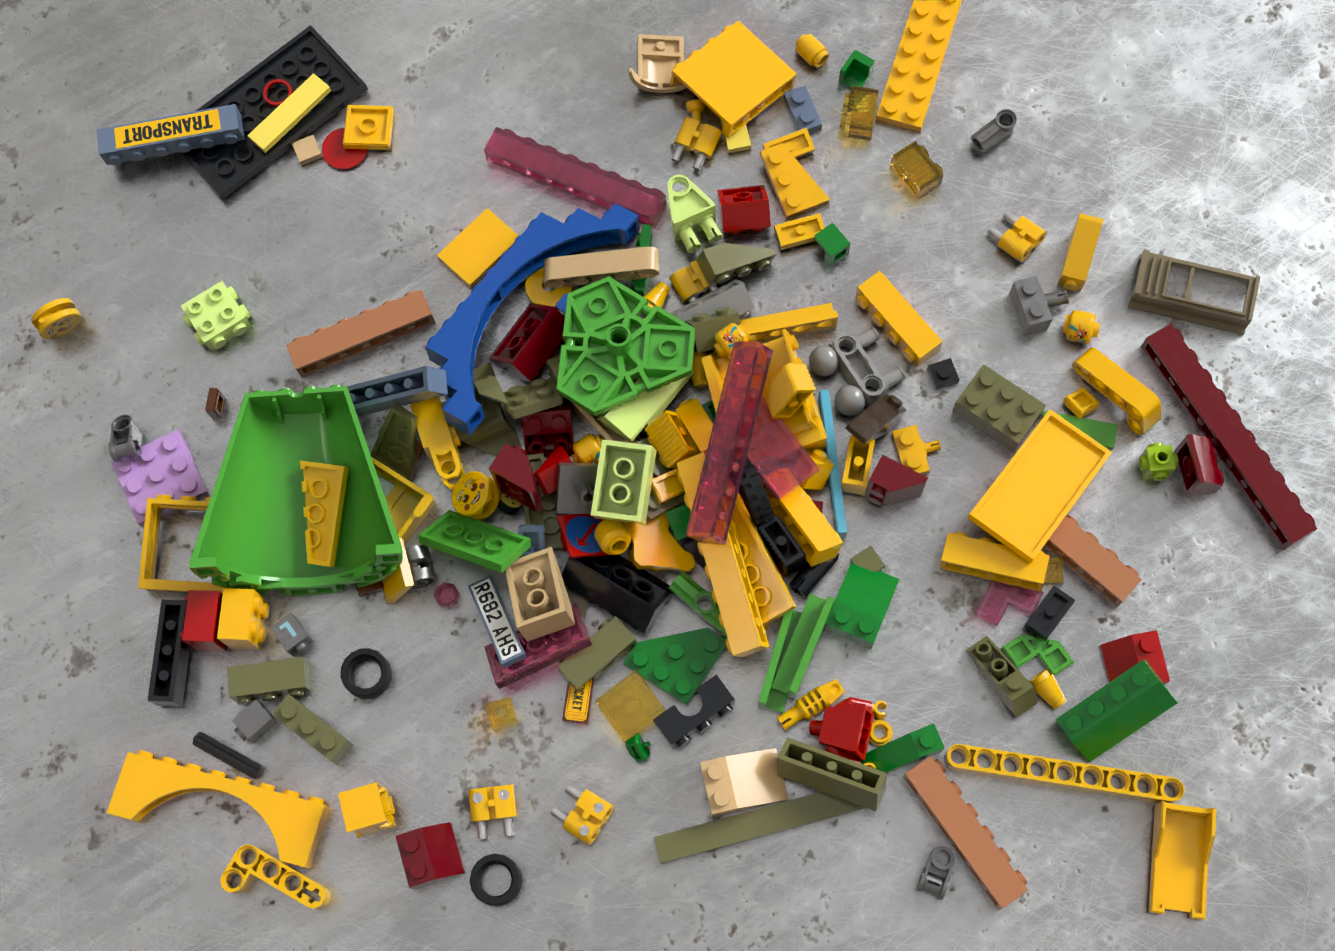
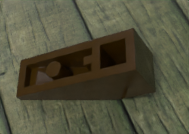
M887 394L876 400L851 421L845 429L865 445L890 432L907 409L902 406L903 403L899 398Z

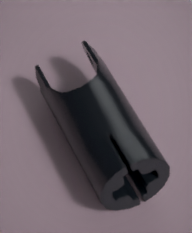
M838 553L825 566L818 564L811 567L807 561L806 565L801 568L788 586L798 596L806 599L833 567L840 554Z

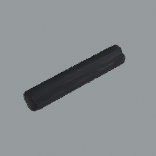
M198 732L194 736L192 744L253 779H257L261 774L262 765L203 732Z

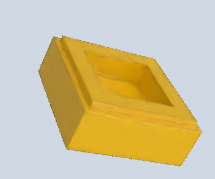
M1084 387L1066 396L1063 401L1079 419L1098 409L1100 404Z

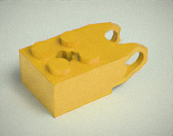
M437 397L412 403L410 407L412 413L417 416L416 426L423 449L430 462L434 463L443 484L453 491L455 484H450L447 480L459 477V473L462 477L465 471L457 447L461 445L459 435L455 427L446 422L442 411L446 401L441 402L440 398Z

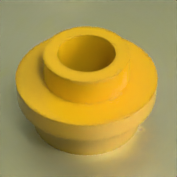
M884 720L873 721L869 742L875 746L889 743L893 735L891 726ZM876 729H881L884 732L882 738L875 736L874 732Z

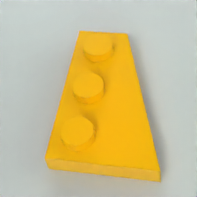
M783 143L760 151L759 154L785 218L830 201V198Z

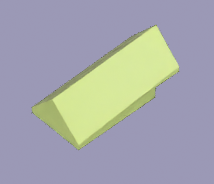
M692 370V374L671 382L666 386L664 385L650 393L646 391L640 393L638 398L599 414L595 419L596 422L633 442L645 425L651 424L664 412L694 374V371ZM640 378L633 381L634 385L641 382Z

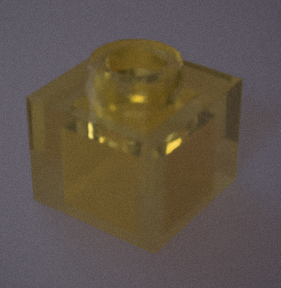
M511 697L485 704L491 728L494 732L519 725ZM505 709L506 712L504 716L498 717L497 711Z

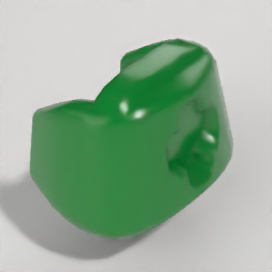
M639 733L626 740V748L636 762L647 760L650 757L648 747L651 744L649 741L644 743Z

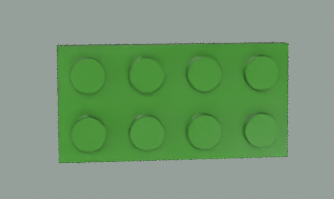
M448 510L418 535L420 544L500 573L505 571L531 547V538L471 517L463 516L451 510Z

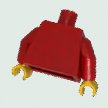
M849 697L835 706L827 707L822 721L811 720L809 733L812 736H819V743L825 748V751L860 763V760L865 761L873 718L883 720L887 715L886 713L879 712L877 708L886 709L887 704L885 701H878L874 705L868 700ZM868 762L863 764L876 769L873 763Z

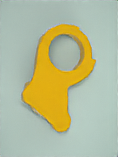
M666 513L649 523L646 521V525L624 523L631 534V542L633 544L629 559L637 569L648 568L656 572L675 570L686 573L695 566L693 555L685 551L668 531L670 524Z

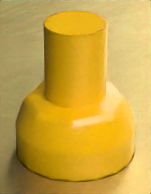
M700 99L686 102V109L692 114V118L702 123L701 112L704 110V102Z

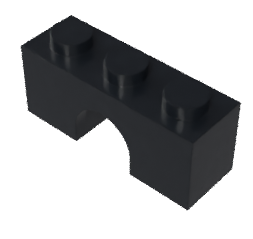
M717 674L695 689L696 695L702 702V708L696 715L685 716L673 705L653 719L654 725L672 749L676 746L678 748L685 746L691 741L690 736L696 731L704 732L712 726L711 721L717 716L723 718L734 709L732 705L735 704V699Z

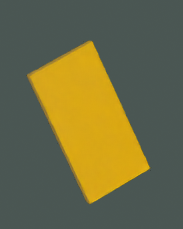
M1049 409L967 518L1031 563L1112 452Z

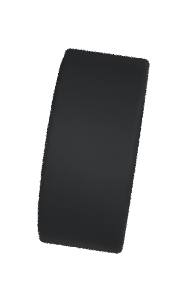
M362 648L351 652L344 659L340 678L344 687L354 696L361 699H373L381 695L388 688L392 679V669L389 662L378 651ZM363 659L376 661L381 669L379 681L370 688L356 686L351 678L353 667Z
M494 853L486 855L476 862L471 870L469 881L471 890L477 899L487 905L501 906L515 899L521 889L522 877L520 869L513 860L505 855ZM493 864L505 866L509 870L512 879L509 889L499 896L487 894L481 887L480 882L483 871Z

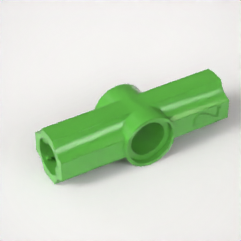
M680 573L668 589L691 607L697 616L705 619L727 638L726 631L719 622L720 610L718 604L712 598V593L703 589L686 573ZM702 599H707L711 602L712 607L708 610H702L697 603Z

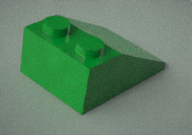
M851 562L825 623L824 630L872 649L899 579L881 571H870Z

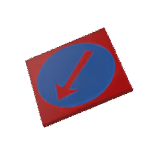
M591 514L557 516L561 529L560 539L564 551H568L570 558L608 555L602 551L594 537V531L597 525L603 521L602 519H596Z

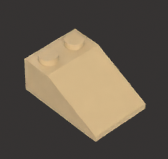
M552 547L518 558L505 570L516 626L527 641L575 625L571 603Z
M776 748L700 762L712 818L789 800L784 778L777 775L778 754Z

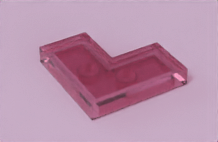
M991 580L974 615L998 626L1008 605L1031 616L1044 592Z

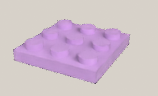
M179 429L142 446V454L138 457L132 455L122 458L119 462L111 461L139 526H143L145 523L147 498H156V495L164 494L171 495V499L180 500L181 496H194L197 500L208 495V491ZM162 509L161 517L176 509Z

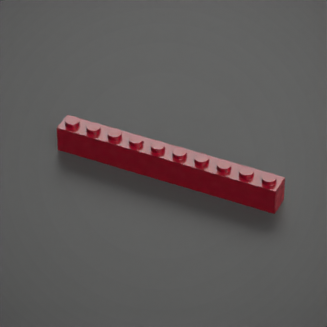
M1169 324L1146 337L1141 345L1142 349L1204 437L1210 438L1212 446L1214 445L1217 449L1218 457L1282 548L1286 550L1316 531L1317 527L1315 526L1314 518L1305 512L1300 505L1299 497L1287 487L1284 476L1275 470L1270 463L1269 455L1260 449L1254 434L1245 428L1239 413L1230 407L1224 392L1215 386L1209 371L1203 369L1200 365L1196 353L1189 349L1184 342L1182 333L1175 329L1172 324Z

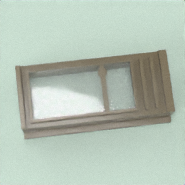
M1145 249L1139 255L1137 265H1140L1134 292L1129 299L1128 308L1241 335L1245 334V329L1253 318L1260 276L1244 275L1151 253L1150 250Z

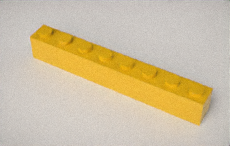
M702 452L677 462L679 469L677 477L681 485L684 486L686 493L684 501L691 511L693 517L691 518V525L699 538L697 543L698 549L706 562L704 567L705 573L713 586L711 591L712 598L718 604L720 610L719 622L727 634V649L736 657H745L768 649L770 646L714 458Z

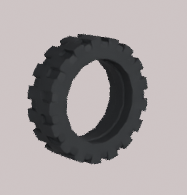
M743 457L728 464V474L734 482L754 524L757 526L773 518V509L767 497V492L748 458Z

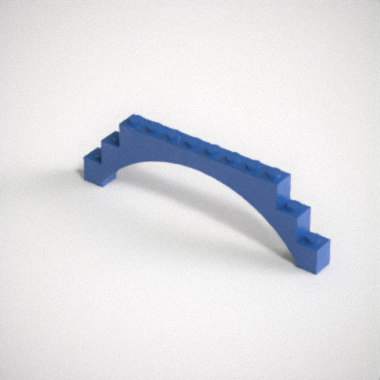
M615 203L610 210L604 212L602 219L577 208L573 214L566 218L565 223L542 212L530 221L528 228L515 239L510 249L501 255L497 264L487 271L485 278L479 285L474 286L471 294L464 302L458 305L453 315L443 322L441 329L435 336L429 338L425 346L429 360L441 366L439 369L446 370L448 391L446 396L449 398L444 403L442 411L448 424L470 436L485 418L482 405L476 402L473 383L474 363L483 331L501 302L521 282L543 268L544 260L547 258L567 256L602 245L622 243L627 246L640 230L638 214Z

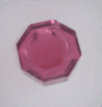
M446 582L437 586L434 598L439 606L449 609L458 604L460 593L455 585Z

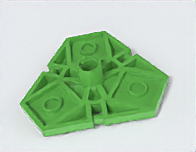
M610 276L568 293L563 329L565 345L561 346L557 380L558 394L593 416H597L616 406L618 407L623 403L638 398L640 393L645 391L650 393L655 389H659L664 385L666 386L671 382L692 374L695 343L694 327L657 305L651 308L648 306L646 298ZM642 314L647 316L644 320L640 318ZM618 340L624 341V342L619 343V344L614 343L615 341H618ZM640 378L641 382L634 385L633 381Z

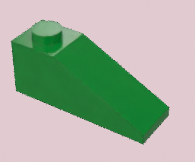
M933 723L867 752L865 761H860L862 764L873 763L877 770L888 774L926 759L929 756L941 753L945 747Z

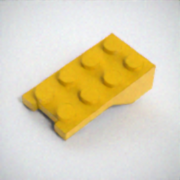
M1165 801L1155 804L1148 913L1164 914L1166 909L1189 913L1190 919L1205 920L1208 862L1215 838L1217 808H1199L1170 804Z

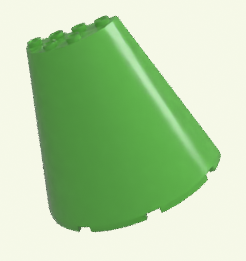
M331 385L327 388L309 386L305 387L303 392L293 393V390L289 388H282L278 391L255 390L252 393H245L192 552L189 569L201 579L207 578V576L212 577V584L223 588L254 589L260 595H267V590H270V592L282 590L283 596H310L344 592V585L351 586V584L357 583V588H361L381 581L397 570V565L402 564L403 549L348 387L341 385ZM300 460L349 467L335 567L307 563L305 539L307 518L304 517L303 507H306L305 492H302L301 482L304 481L303 470L300 469Z

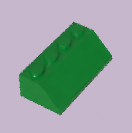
M1143 659L1059 716L1056 721L1070 741L1091 762L1178 702L1149 662Z

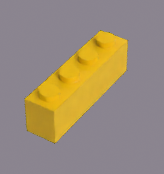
M878 271L857 287L856 301L859 306L870 312L874 323L878 327L882 326L887 332V337L894 345L898 344L903 350L902 353L907 361L913 362L918 367L940 351L943 341L881 271Z
M788 468L763 476L761 479L762 485L771 502L773 515H778L805 552L806 560L811 567L835 558L843 541Z
M948 532L940 569L1041 592L1050 555H1046L1040 550L1034 560L1029 563L1006 545L994 543L989 538L975 539L962 532H954V534Z

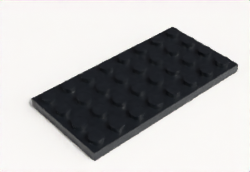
M310 25L196 110L236 104L242 115L245 140H240L233 144L224 143L214 145L211 148H197L189 152L180 153L220 199L223 200L292 148L294 142L305 138L367 91V85ZM314 73L330 87L331 92L265 153L249 140L247 136L277 108V106L268 104L264 99V87L272 80L282 79L290 84L293 93ZM274 84L268 89L267 98L272 102H281L288 96L289 89L284 84Z

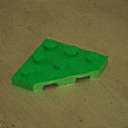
M703 628L640 641L635 644L623 665L677 701L688 706L696 694L695 689L703 684L726 649V639L709 628Z

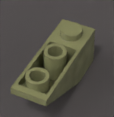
M721 243L703 249L696 261L708 285L715 282L722 284L733 276L743 277L753 269L763 270L769 267L777 252L774 249Z
M988 636L966 649L968 655L1000 700L1016 717L1037 704L1034 686Z

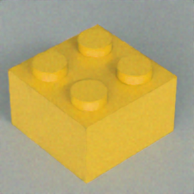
M223 588L217 639L230 649L261 650L262 643L266 641L264 622L265 618L269 616V604L254 589Z

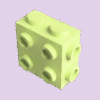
M223 281L181 305L185 312L182 318L189 328L194 326L197 331L193 334L201 346L206 345L210 351L223 347L227 341L235 336L243 335L248 328L252 327L247 319L251 317L244 304L240 306L235 301L239 299L237 293L232 286L227 288Z

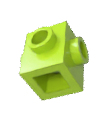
M1153 443L1148 445L1139 456V468L1143 473L1144 480H1166L1178 467V457L1176 453H1173L1172 445L1163 446V443Z

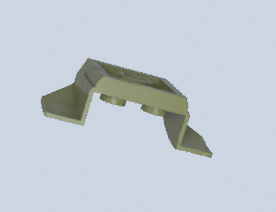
M560 356L546 360L550 378L536 379L531 384L525 386H513L506 392L502 391L495 376L474 382L480 396L502 403L514 419L553 408L563 403V396L557 393Z
M491 363L474 369L473 383L495 376ZM474 385L476 402L482 405L485 418L470 436L456 428L460 440L496 457L505 443L511 447L514 445L521 447L515 429L508 425L501 403L480 396Z

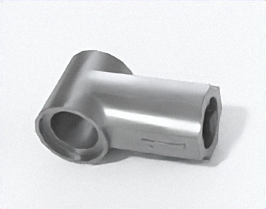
M1009 109L999 111L993 120L971 136V140L978 151L985 153L1003 138H1008L1013 134L1017 122L1015 112ZM1005 121L1008 122L1010 125L1003 126L1002 124H1000V122Z

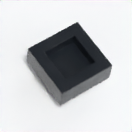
M951 358L928 365L927 370L935 390L959 383L960 379Z

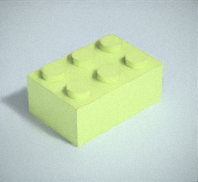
M602 439L591 516L602 520L607 519L646 525L657 452L653 446Z

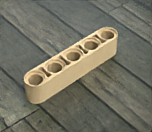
M655 247L558 256L544 260V285L549 288L589 285L608 276L619 282L653 278L659 275V250Z

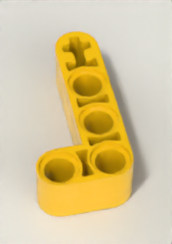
M1089 348L1072 363L1074 371L1083 380L1126 412L1127 423L1136 434L1143 435L1161 420V401L1158 396L1096 348Z
M249 844L241 846L236 851L220 879L222 888L234 894L246 892L254 879L258 877L312 909L322 910L331 901V893L325 886L261 848ZM254 851L255 859L248 865L245 857L248 852ZM276 864L277 873L269 878L267 874L268 867ZM239 874L241 882L238 887L233 888L231 880L235 875ZM298 877L300 881L299 887L291 891L289 887L290 880ZM307 890L318 893L321 897L320 901H315L314 897L305 894Z

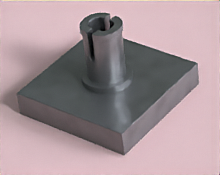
M558 463L555 499L556 514H591L598 463Z

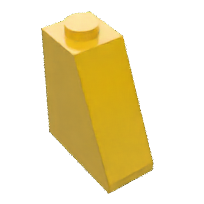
M1079 214L1070 234L1057 285L1071 291L1082 290L1104 219Z
M687 399L680 403L679 408L675 409L700 453L705 452L713 456L714 461L726 455L727 451L723 439L698 399Z

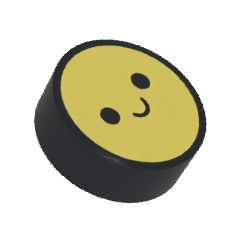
M500 493L497 507L503 513L515 515L519 512L522 504L504 493Z

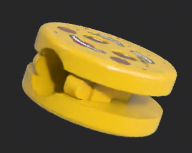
M59 298L40 307L33 314L31 322L43 339H54L75 328L81 321V314L75 309L71 299Z
M478 471L464 474L456 482L452 491V505L454 509L463 516L477 520L489 517L497 508L500 500V490L497 488L494 479Z

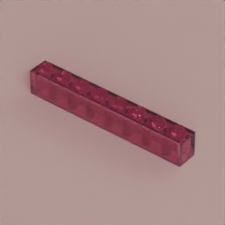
M496 127L484 148L487 161L607 210H610L616 203L638 214L639 223L652 225L654 229L667 206L666 195L657 188L650 189L643 186L637 180H628L621 177L617 172H608L600 169L598 165L592 162L585 163L580 161L572 154L566 155L558 152L552 146L538 144L530 137L523 138L518 136L510 129L503 130Z
M759 341L734 342L686 531V536L700 543L726 544L773 350Z

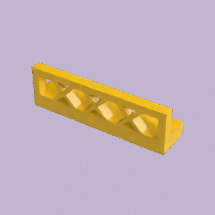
M832 303L743 319L740 320V323L751 337L749 344L751 345L784 337L782 329H786L790 335L794 336L836 329L838 315L837 311L833 310Z

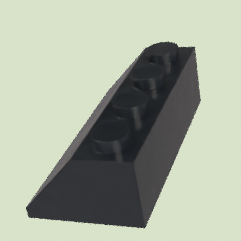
M620 555L569 557L562 572L564 585L569 590L577 592L591 603L597 604L611 615L620 618L634 629L640 630L643 633L655 623L673 594L668 589L669 584L643 569H637L632 562Z

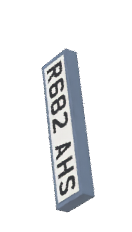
M491 575L468 585L503 669L526 659L527 656Z

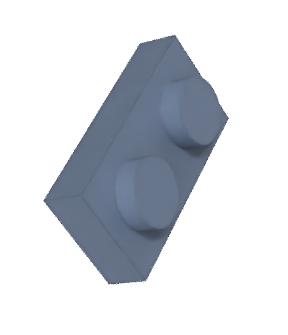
M806 85L784 92L785 102L798 131L807 128L810 133L822 129L821 120Z

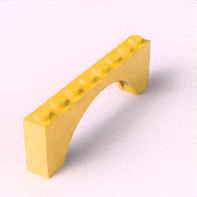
M138 750L137 754L127 753L106 813L140 822L157 806L183 794L201 791L230 794L248 803L266 821L275 838L280 861L307 869L312 868L330 811V807L323 805V799L309 796L308 800L299 798L300 793L284 789V793L275 792V786L261 782L259 787L249 785L251 781L249 779L235 776L234 780L225 778L226 773L211 769L210 774L201 772V766L187 763L186 767L176 765L178 760L162 756L160 761L152 758L153 753Z

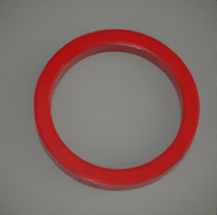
M282 79L272 80L264 87V99L272 106L278 107L286 100L272 102L267 98V91L272 85H286L289 89L286 99L292 94L290 84Z

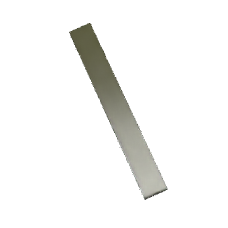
M819 792L656 836L654 840L660 864L862 810L865 807L824 792Z

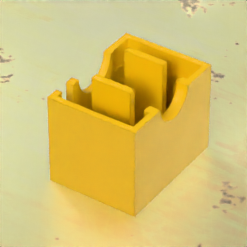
M375 782L338 793L347 833L355 831L358 838L396 827L393 817L395 809L392 797L388 796L387 789L381 787L379 783Z

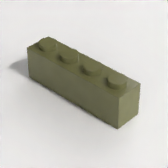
M788 737L777 758L778 776L877 811L886 790L887 773Z

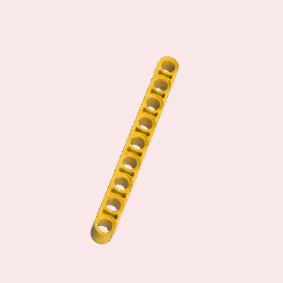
M955 744L944 755L946 767L956 772L1153 803L1165 801L1171 804L1180 800L1185 792L1182 782L1174 777L970 745ZM957 751L962 754L964 759L962 764H956L952 761V752ZM978 756H986L989 759L990 765L988 768H982L978 765ZM1004 760H1011L1015 763V772H1008L1004 768ZM1031 764H1037L1041 767V776L1037 777L1031 773ZM1058 768H1063L1068 772L1069 777L1067 781L1058 778ZM1085 772L1093 774L1095 777L1094 785H1089L1085 782L1083 777ZM1111 776L1120 779V789H1116L1111 785ZM1138 780H1142L1147 784V793H1142L1138 790ZM1165 784L1173 787L1175 792L1173 798L1165 794Z

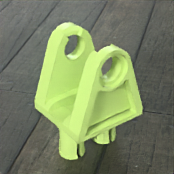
M684 175L671 177L667 184L674 241L682 240L688 253L694 252L693 247L695 251L701 248L702 245L695 234L704 230L709 243H715L714 238H716L717 242L723 238V234L716 224L714 202L688 177ZM680 182L686 186L685 191L675 192L673 185Z

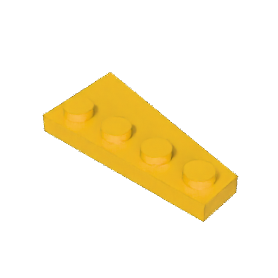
M300 460V469L303 470L304 481L301 482L302 492H305L306 507H303L304 517L307 518V530L305 531L307 563L335 567L349 467Z

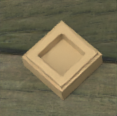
M314 135L292 144L301 166L323 157Z

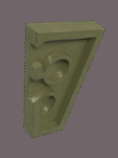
M395 403L389 410L370 455L413 482L415 475L417 416L398 403Z

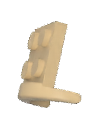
M638 34L637 74L632 68L628 69L632 83L639 89L652 93H675L686 89L687 87L682 82H677L673 86L670 84L673 67L679 62H684V37Z

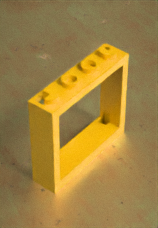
M164 494L156 495V498H147L138 588L172 592H188L189 590L220 591L223 594V587L214 585L211 582L155 579L162 509L206 511L211 497H205V501H196L194 496H181L180 500L171 499V495Z

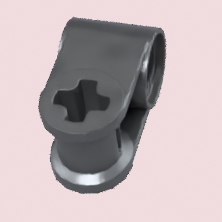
M130 415L118 416L111 424L108 448L115 462H119L125 457L132 455L138 457L142 454L143 434Z
M942 845L931 850L921 873L917 891H927L937 895L938 899L943 900L955 863V853L951 848ZM940 850L946 852L949 857V861L945 866L937 864L935 860V855ZM928 881L939 885V887L928 883Z

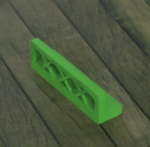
M809 595L771 686L772 690L795 699L835 598L828 596L824 600L815 595Z
M794 609L783 616L758 701V707L783 714L788 696L772 690L771 686L802 614L801 612L794 611Z

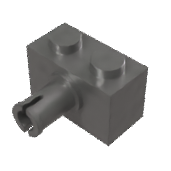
M1037 276L1013 282L1009 294L1024 336L1048 330L1052 322L1049 308L1069 303L1068 294L1064 295L1067 293L1066 289L1045 294L1042 291Z

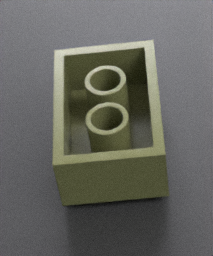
M983 364L956 401L952 412L1014 453L1037 422L1046 405Z

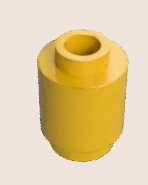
M804 34L796 41L795 51L810 66L819 68L829 58L827 48L812 34Z

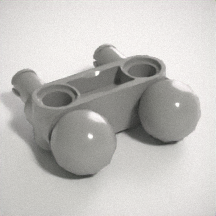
M874 327L856 336L852 334L839 335L835 342L828 346L816 347L809 356L810 368L816 375L828 376L833 374L838 368L849 384L839 389L835 395L836 408L844 415H857L864 409V406L872 405L880 397L887 395L891 386L906 378L905 372L900 366L881 375L863 350V348L879 340V334ZM840 348H847L850 352H843ZM866 387H873L876 392H870Z

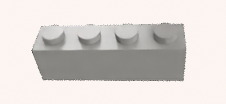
M735 279L677 309L671 314L686 323V320L693 319L692 316L695 314L707 313V315L716 313V309L730 307V309L738 312L740 319L749 314L748 311L754 309V305L744 283Z

